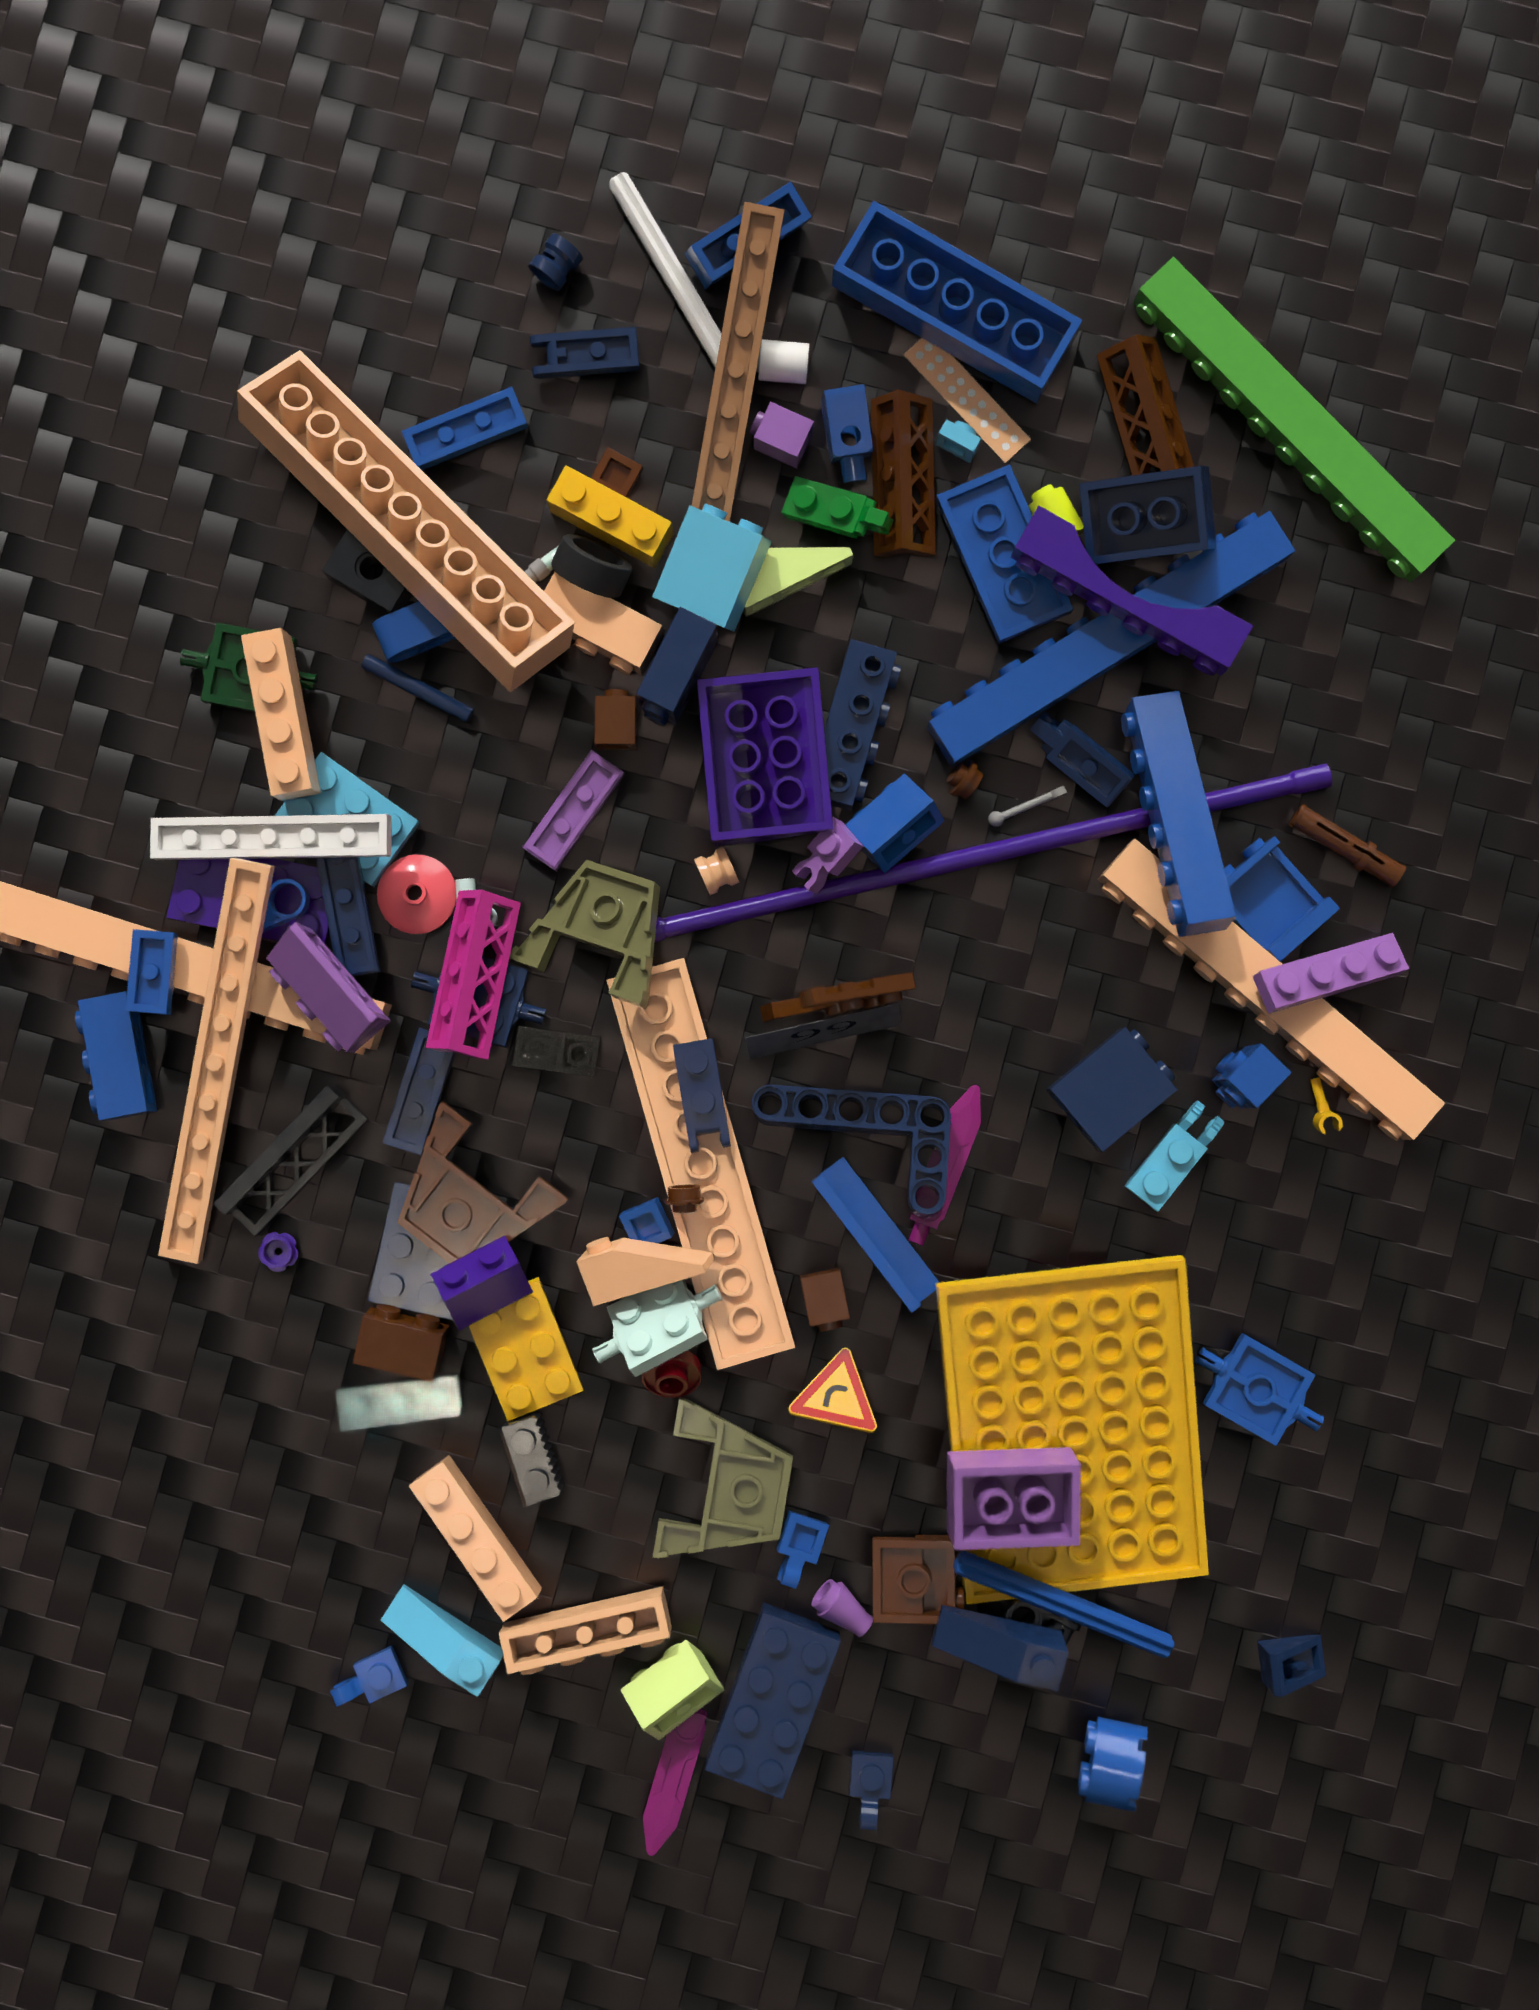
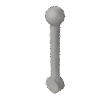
M1061 786L1004 812L994 811L990 813L988 821L990 825L998 827L1007 818L1067 794L1066 788Z

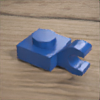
M790 1510L788 1511L776 1547L779 1553L786 1555L777 1575V1580L780 1581V1584L796 1589L805 1561L817 1565L829 1528L828 1523Z
M391 1645L355 1662L353 1667L357 1675L334 1685V1689L330 1693L336 1706H340L362 1693H365L368 1702L372 1703L406 1687L409 1682L394 1647Z

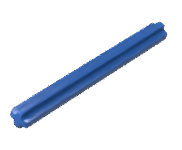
M960 1551L954 1560V1572L959 1576L1162 1658L1169 1657L1171 1650L1174 1649L1175 1642L1172 1640V1636L1166 1632L967 1551Z

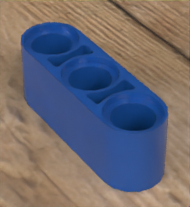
M419 601L384 615L372 623L388 663L408 659L456 639Z

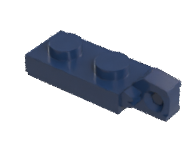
M1044 712L1030 728L1035 735L1045 742L1041 748L1048 754L1046 758L1107 808L1135 776L1133 772L1082 730L1065 719L1060 723Z

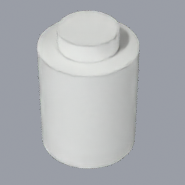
M762 339L756 372H759V380L806 384L809 343Z

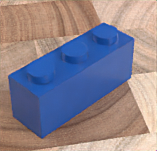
M791 181L756 203L785 209L779 241L803 227L812 218ZM742 213L691 245L684 254L705 289L733 271Z
M126 991L78 1000L79 1011L75 1013L78 1032L81 1035L84 1034L86 1050L82 1052V1062L86 1073L91 1074L93 1090L89 1092V1102L93 1113L98 1114L99 1120H115L158 1111L140 1012L125 1011Z

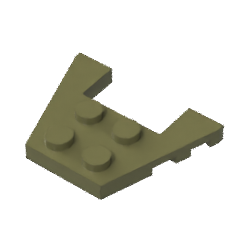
M586 860L554 898L556 903L543 919L538 918L529 928L531 934L520 947L515 945L511 950L509 960L544 973L561 935L624 956L609 994L616 999L646 1009L649 1000L660 886L654 881Z
M680 1397L673 1436L715 1443L702 1524L698 1525L659 1518L652 1558L659 1559L674 1554L687 1552L690 1554L703 1552L706 1549L725 1546L734 1547L780 1539L793 1455L696 1403Z

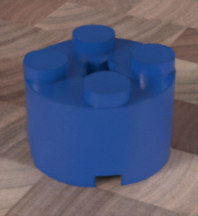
M1097 1717L1096 1722L1088 1720L1084 1745L1085 1753L1090 1754L1089 1763L1081 1761L1078 1777V1795L1085 1796V1802L1135 1812V1800L1139 1799L1146 1752L1141 1750L1143 1739L1147 1740L1148 1728Z

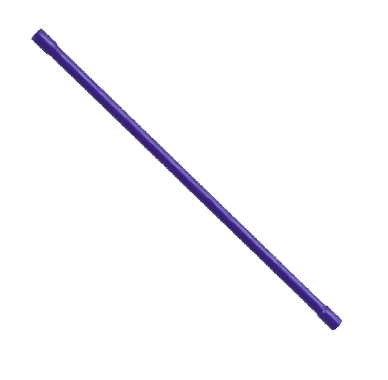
M1325 763L1295 770L1278 777L1208 792L1205 795L1209 811L1215 812L1288 794H1302L1332 786V775L1328 764ZM1142 808L895 864L885 874L878 868L826 880L824 887L818 894L808 891L805 886H800L670 917H657L655 942L663 941L668 937L1149 827L1151 825L1148 811H1143Z

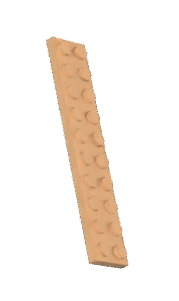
M681 958L653 966L649 1000L646 1009L616 999L613 996L611 998L667 1195L669 1186L692 1184L700 1185L701 1197H704V1202L697 1204V1211L675 1213L673 1212L672 1204L670 1206L682 1248L711 1252L714 1257V1261L706 1273L691 1277L695 1294L715 1284L723 1300L702 1310V1318L716 1368L720 1370L795 1348V1343L724 1095L723 1101L731 1147L723 1148L720 1142V1132L697 1136L699 1152H690L673 1045L705 1040L707 1036L685 959ZM615 978L606 980L609 991Z

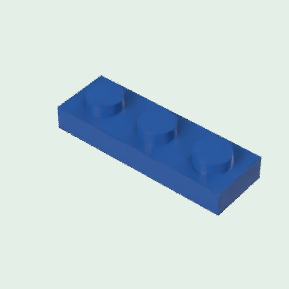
M509 387L402 430V434L414 463L421 470H424L529 427L513 387Z

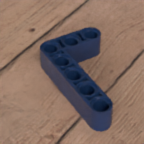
M764 1085L753 1094V1114L761 1124L767 1126L911 1137L907 1193L908 1207L912 1213L921 1218H931L942 1209L946 1199L951 1112L947 1103L941 1098L785 1085ZM766 1096H774L780 1100L782 1106L778 1113L766 1115L758 1107L760 1101ZM806 1099L817 1100L822 1106L821 1113L815 1118L804 1117L799 1111L800 1104ZM846 1102L857 1103L862 1109V1115L855 1121H847L841 1117L839 1113L840 1107ZM886 1105L897 1106L901 1110L903 1118L896 1124L885 1123L880 1117V1110ZM926 1108L937 1109L942 1115L943 1122L937 1127H928L921 1120V1112ZM924 1148L936 1150L940 1156V1163L933 1168L924 1167L918 1160L919 1151ZM921 1188L932 1189L937 1195L938 1201L936 1206L929 1209L920 1207L915 1200V1193Z

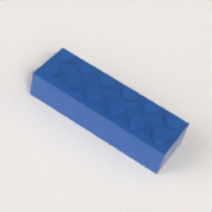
M874 200L833 268L832 287L1036 404L1076 338L1082 323V319Z

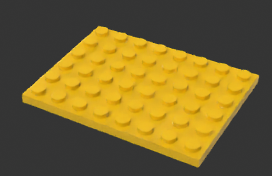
M1182 1255L936 1283L951 1451L1071 1447L1081 1464L1080 1545L968 1549L961 1551H967L1065 1592L1209 1575L1185 1258ZM962 1577L966 1604L1016 1599Z

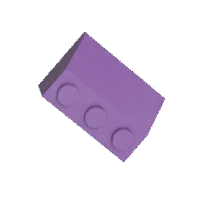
M295 922L287 929L267 956V960L274 967L269 971L270 974L285 990L291 986L300 997L296 1001L298 1007L310 1020H314L317 1017L327 1028L322 1033L323 1036L337 1051L344 1048L346 1052L355 1053L391 1022L311 928Z

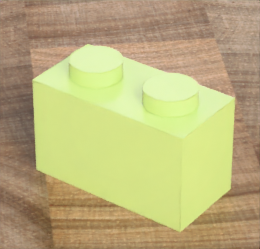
M687 1640L669 1647L659 1661L651 1667L635 1673L630 1683L621 1689L641 1728L658 1740L724 1691L702 1651Z

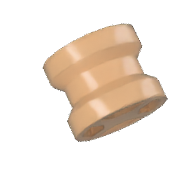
M723 846L716 849L714 855L710 857L700 856L694 859L710 896L717 893L719 887L725 884L733 886L739 883Z

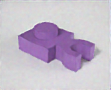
M832 817L833 830L819 832L807 846L813 854L808 859L799 862L792 870L797 877L806 879L810 872H812L810 880L804 886L808 891L816 894L824 887L827 875L831 873L838 876L863 847L841 820Z

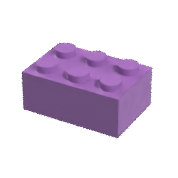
M1071 1447L948 1451L947 1532L954 1550L1080 1545L1081 1464Z

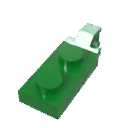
M797 476L793 480L781 511L787 519L856 539L857 536L864 537L866 530L888 535L894 521L890 518L888 512L875 508L876 501L865 495Z

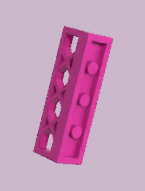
M462 890L458 892L426 1048L439 1052H456L477 1059L488 1060L520 902L485 890ZM493 905L506 909L503 924L496 930L490 920ZM491 943L496 953L494 965L487 969L482 960L483 949ZM483 983L488 996L486 1004L478 1008L473 997L475 988ZM474 1022L480 1032L477 1048L463 1045L467 1027Z

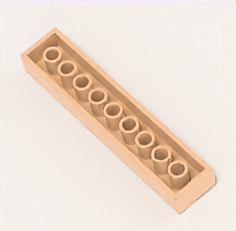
M300 350L237 390L238 420L510 693L570 648L575 622Z

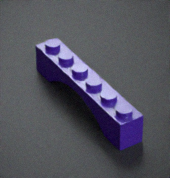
M1041 506L1037 507L1010 557L1017 561L1016 566L1023 572L1032 576H1037L1038 573L1052 581L1051 585L1057 591L1068 596H1072L1073 593L1087 600L1086 605L1094 612L1104 616L1110 613L1123 621L1122 626L1128 631L1139 636H1143L1145 633L1158 640L1157 645L1162 650L1178 656L1180 653L1194 661L1193 666L1207 675L1214 676L1217 673L1222 676L1230 668L1253 625L1219 606L1199 609L1171 608L1150 603L1128 593L1112 582L1094 564L1082 545L1075 526Z

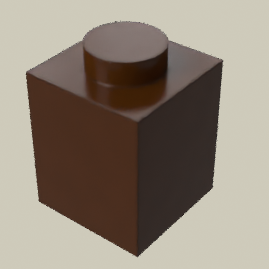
M621 689L605 690V696H595V746L597 750H637L638 702L636 696H629V691Z
M840 1268L800 1275L810 1327L818 1325L819 1331L843 1327L842 1320L850 1319Z

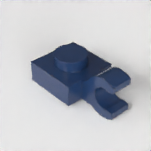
M852 1751L849 1795L861 1797L860 1829L877 1830L878 1798L891 1799L893 1754Z

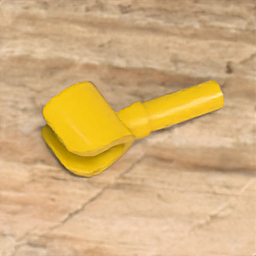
M1320 1077L1310 1079L1318 1110L1313 1118L1315 1129L1326 1135L1323 1122L1327 1117H1332L1335 1130L1341 1131L1343 1121L1338 1114L1330 1111Z

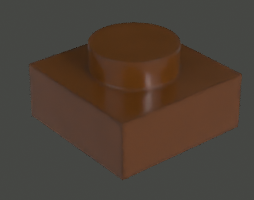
M607 447L591 479L628 498L643 472V465Z

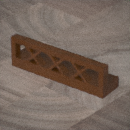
M1135 334L1096 354L1132 476L1149 473L1152 465L1160 468L1161 471L1194 467L1156 337ZM1126 352L1129 367L1123 379L1116 376L1111 359ZM1130 389L1138 393L1141 402L1135 416L1127 413L1124 404ZM1141 427L1149 430L1152 439L1146 454L1138 450L1135 441Z
M898 389L871 399L873 500L877 503L875 508L888 512L890 518L894 520L888 535L874 532V556L888 558L902 553L931 557L936 555L933 402L931 398ZM910 406L919 408V425L917 427L910 417ZM913 444L920 454V464L918 466L911 457V446ZM914 483L921 495V503L919 505L912 497V485ZM915 523L921 531L922 544L913 542V525Z

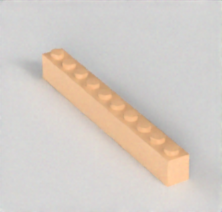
M1135 838L1129 842L1098 878L1104 884L1101 890L1114 902L1120 904L1124 901L1135 911L1132 914L1133 918L1148 930L1154 927L1164 935L1163 943L1178 956H1182L1185 953L1196 963L1193 967L1194 970L1205 980L1211 983L1216 980L1227 990L1224 995L1234 1005L1241 1009L1247 1006L1257 1015L1255 1022L1271 1035L1277 1032L1287 1040L1288 1043L1285 1047L1301 1061H1305L1308 1058L1319 1068L1316 1073L1324 1082L1334 1088L1339 1085L1349 1093L1350 1096L1347 1100L1357 1110L1364 1114L1370 1111L1381 1121L1378 1127L1385 1134L1396 1141L1399 1138L1415 1140L1445 1102L1323 998L1268 1014L1253 976L1259 971L1282 965V963L1233 921L1226 930L1179 937L1176 925L1170 923L1167 914V903L1170 899L1167 887H1162L1159 881L1158 864L1160 859Z
M0 881V941L20 946L22 939L36 943L35 952L58 958L61 951L74 956L73 964L96 970L99 963L113 968L111 976L128 981L133 929L156 931ZM182 938L177 939L173 991L174 988L189 992L187 1000L204 1005L213 948ZM257 962L247 1019H249L251 1012L266 1016L265 1025L285 1031L288 1030L289 1024L304 1028L303 1037L326 1043V1038L322 1033L327 1028L317 1017L314 1020H310L296 1004L300 997L291 986L285 990L269 972L273 967ZM373 999L388 1017L392 1005ZM384 1028L355 1053L364 1055L366 1048L377 1051Z

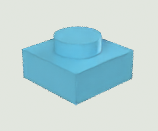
M946 419L938 433L936 445L971 463L978 450L981 438L976 436V431L968 424L961 421L953 423Z

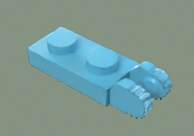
M1198 1100L1193 1103L1177 1124H1172L1125 1184L1128 1190L1157 1212L1208 1149L1206 1146L1213 1140L1225 1123L1218 1116L1211 1119L1197 1139L1186 1132L1203 1113L1205 1105Z

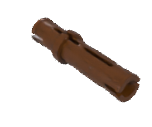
M1304 803L1301 804L1289 823V826L1298 829L1321 845L1352 862V868L1360 872L1363 869L1388 884L1391 888L1396 886L1407 868L1404 864L1398 863L1377 850V844L1372 841L1368 843L1362 841L1339 825L1311 810Z

